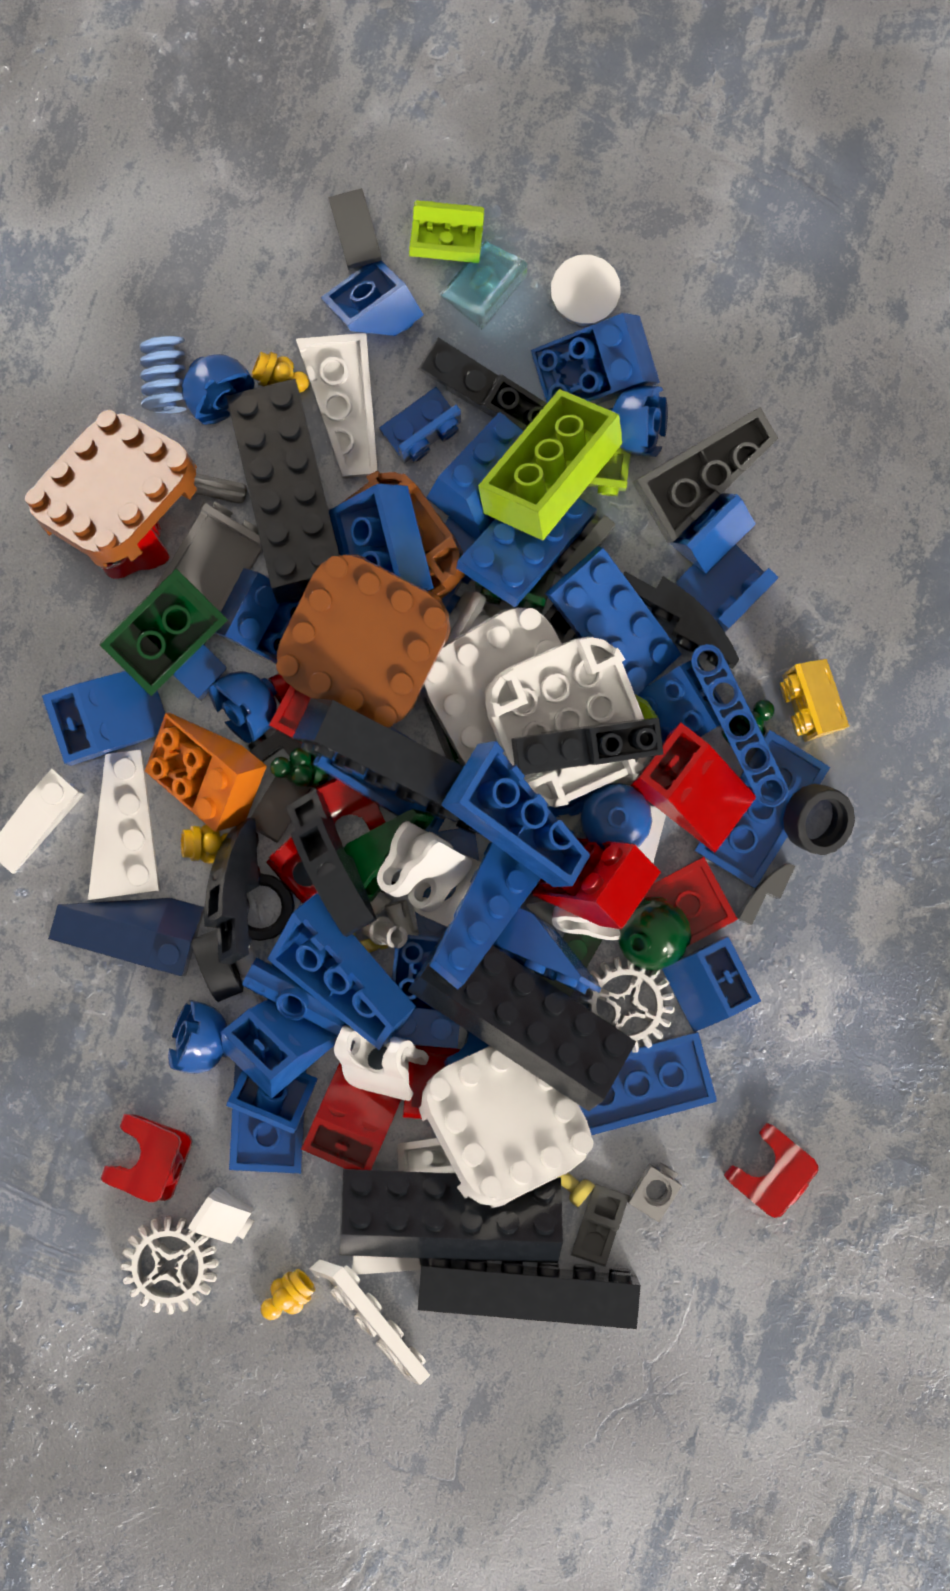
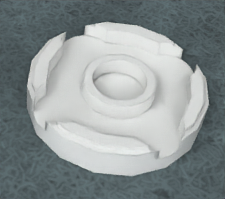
M576 255L564 261L555 271L551 282V299L557 313L567 322L578 326L594 325L606 320L616 310L621 295L620 280L615 269L606 260L594 255Z

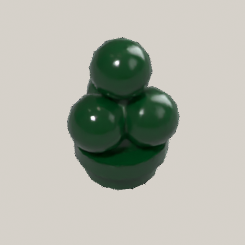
M768 700L756 702L752 711L763 736L766 732L764 721L771 719L775 711L774 705ZM743 715L735 716L730 722L731 732L736 736L746 735L750 730L748 718ZM722 730V736L729 743L724 730Z
M301 747L291 751L289 760L280 756L276 757L270 764V771L275 777L280 779L286 778L299 787L315 788L319 784L326 783L329 777L328 773L313 765L316 756L300 749Z

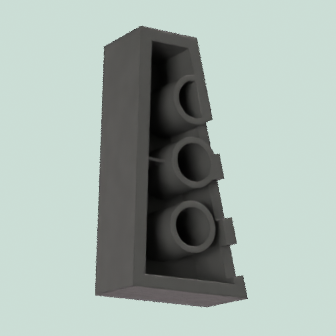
M761 407L634 480L632 483L666 542H674L778 437Z

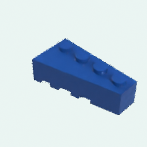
M497 741L477 744L441 805L552 887L573 886L590 854L563 821L557 820L547 807L548 803L540 794H536L524 780L525 775L516 765L510 763Z
M315 893L292 913L267 960L378 1050L403 1028L416 1007L353 934L348 937L342 934L318 893Z

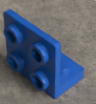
M434 387L380 426L379 430L404 464L410 459L415 463L431 451L428 446L439 438L442 442H445L459 431L457 425L461 423V410L457 404L451 407L439 389Z
M735 544L706 574L693 564L676 581V584L694 597L713 616L723 631L726 632L779 577L770 568L764 572Z
M691 660L651 683L638 694L639 697L649 703L659 718L662 743L680 722L699 737L721 726L692 667ZM698 661L699 667L704 671V669ZM715 689V699L717 700V702L724 704V702L722 701L721 697Z

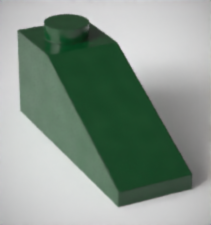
M411 809L344 846L346 854L354 859L370 902H373L382 890L377 882V874L389 855L391 842L402 823L409 821L426 830L435 818L431 813Z

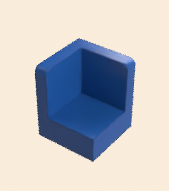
M203 644L173 675L202 701L209 694V687L227 670V667Z

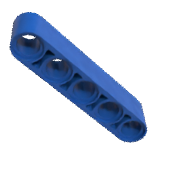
M702 645L694 651L691 659L692 667L756 798L767 807L779 806L788 796V786L724 654L714 645ZM705 651H713L718 656V665L712 671H703L699 667V656ZM722 683H728L734 689L732 701L726 704L717 702L714 697L715 688ZM743 715L750 721V730L746 735L736 736L731 732L730 722L735 716ZM755 747L762 749L766 754V763L758 769L751 768L746 763L747 752ZM775 780L782 786V795L778 800L769 801L762 795V786L766 781Z

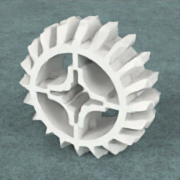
M615 957L613 959L615 969L610 970L606 962H602L600 967L605 973L600 977L596 972H590L601 987L600 993L588 989L587 991H590L589 998L579 996L578 1002L588 1004L589 1010L598 1015L596 1008L597 998L611 1004L614 1009L611 1025L619 1030L631 1017H641L650 1021L642 1030L627 1035L636 1041L632 1051L637 1053L639 1051L637 1041L642 1039L644 1045L650 1048L652 1047V1042L648 1035L653 1033L658 1039L663 1037L662 1032L656 1029L659 1023L665 1027H670L671 1022L662 1018L663 1012L674 1013V1007L664 1006V1000L673 999L674 994L671 992L662 994L660 989L666 987L669 981L663 979L658 983L655 982L654 979L659 975L660 970H652L648 975L643 968L635 969L628 959L627 967H622L620 958ZM633 975L631 982L621 993H612L602 988L614 977ZM643 980L653 992L655 1011L643 1007L638 1000ZM634 988L631 994V1003L636 1008L642 1010L643 1013L634 1010L630 1013L627 1010V1015H622L618 1022L621 1015V1007L615 1001L610 1000L609 997L612 996L616 999L622 997L625 999L624 995H630Z
M172 1216L165 1217L164 1227L161 1226L157 1218L151 1220L152 1232L145 1225H141L138 1231L143 1239L131 1235L128 1239L129 1243L136 1249L125 1248L122 1252V1255L132 1259V1262L121 1264V1270L132 1271L131 1275L123 1279V1283L126 1285L135 1282L137 1285L129 1293L130 1296L135 1297L141 1291L145 1297L141 1300L140 1305L145 1307L150 1299L155 1301L153 1306V1312L155 1313L160 1311L163 1303H166L168 1315H172L175 1312V1303H178L182 1312H186L189 1309L188 1298L196 1306L199 1305L202 1300L197 1291L208 1295L211 1291V1288L204 1280L215 1282L217 1279L215 1273L207 1271L208 1268H215L219 1265L218 1260L207 1259L208 1255L216 1252V1246L204 1248L202 1244L210 1237L202 1235L198 1239L194 1235L195 1232L185 1230L187 1219L184 1217L180 1218L177 1227H173ZM172 1236L182 1239L188 1244L179 1250H171L164 1243L161 1244L157 1238ZM148 1245L152 1250L151 1255L155 1260V1268L145 1277L141 1261L143 1252ZM195 1253L198 1259V1275L192 1285L187 1279L188 1274L184 1269L185 1260ZM181 1254L184 1255L174 1267L178 1272L175 1273L170 1269L156 1275L165 1263V1261H162V1257L169 1261L173 1258L176 1259ZM161 1280H168L176 1287L179 1286L182 1292L165 1293L155 1289L152 1285Z

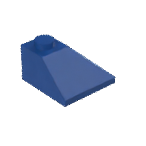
M383 261L364 265L321 297L323 302L345 326L354 332L396 336L401 331L409 329L415 321L424 315L406 284Z

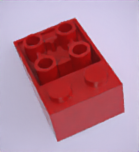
M680 722L663 741V754L652 756L630 786L643 794L647 801L715 853L756 799V796L710 744Z
M577 838L590 854V857L573 886L552 887L543 879H540L532 894L596 925L622 929L661 871L635 844L607 841L603 843L605 846L603 851L596 842Z
M339 1062L301 1150L344 1169L371 1170L402 1099L359 1089L350 1085L343 1075L342 1064Z

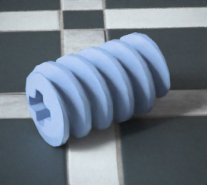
M159 336L150 338L140 344V351L147 354L140 359L141 366L147 368L140 373L141 379L148 382L141 387L142 394L149 396L141 401L144 409L156 413H179L187 410L185 407L176 405V401L183 399L182 393L176 391V387L182 386L184 379L177 378L175 373L184 371L185 366L175 363V359L184 357L185 352L175 349V345L185 342L184 337Z

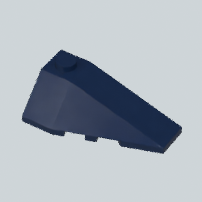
M173 898L58 904L48 939L159 971L186 976L193 953L191 942L198 935L204 907Z

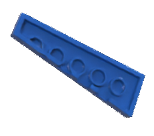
M489 842L481 864L474 872L470 881L471 884L464 898L460 901L454 913V919L449 924L429 966L456 989L463 986L541 878L494 843Z

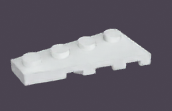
M358 333L296 339L343 478L365 477L377 471L367 334Z
M140 749L105 754L88 900L160 891L143 752Z
M319 1259L309 1268L316 1278L323 1277L330 1281L334 1286L330 1291L332 1296L352 1311L354 1309L357 1312L354 1320L371 1337L377 1335L380 1338L376 1345L407 1380L421 1385L430 1376L423 1367V1364L426 1362L424 1357L413 1346L409 1348L401 1339L404 1336L402 1330L392 1320H385L379 1312L382 1309L381 1304L370 1293L364 1294L357 1285L361 1282L359 1277L350 1267L346 1265L343 1268L342 1266Z

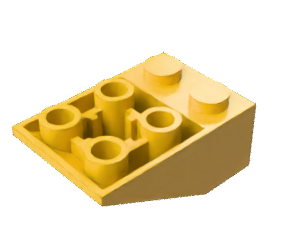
M827 659L796 664L782 675L783 682L779 683L784 701L786 703L791 701L795 715L791 716V722L797 737L802 735L804 742L850 727Z

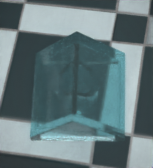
M484 241L481 245L480 262H466L440 295L482 330L527 277L528 264L525 260Z

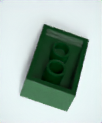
M176 568L103 638L99 645L152 696L228 619Z

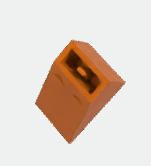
M165 713L145 772L213 831L217 832L237 826L247 819L267 765L244 746L174 714Z

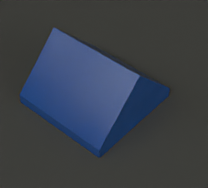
M722 493L670 544L706 574L756 523L738 494Z
M242 1070L226 1106L294 1134L298 1129L318 1078L303 1072L271 1099Z

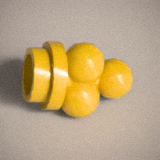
M273 352L269 354L259 353L251 373L252 378L258 381V385L267 386L296 379L299 393L304 392L309 387L308 376L301 371L293 372L294 364L290 358L286 356L277 358V354Z
M206 824L201 828L199 826H191L190 829H182V858H190L191 861L201 860L207 864L213 863L228 833H224L220 837L219 831H213Z
M296 1269L293 1273L287 1272L282 1278L275 1279L270 1287L272 1298L264 1300L261 1304L260 1312L262 1316L268 1320H275L281 1315L282 1310L288 1314L299 1313L303 1305L311 1300V1294L315 1292V1286L307 1274L300 1269Z

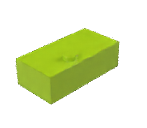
M559 389L478 485L484 514L544 540L622 445L619 414Z

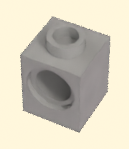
M659 1163L657 1168L648 1164L630 1193L627 1202L657 1222H660L682 1187L680 1182L675 1180L678 1173L662 1163ZM654 1180H660L666 1186L664 1195L658 1199H652L646 1194L648 1184Z

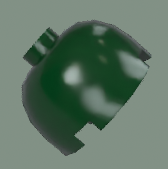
M647 897L643 899L625 926L619 929L618 943L624 957L633 965L645 970H661L675 964L685 955L686 948L690 945L692 938L690 923L684 912L678 906L674 908L670 903L665 902L667 899L662 897Z

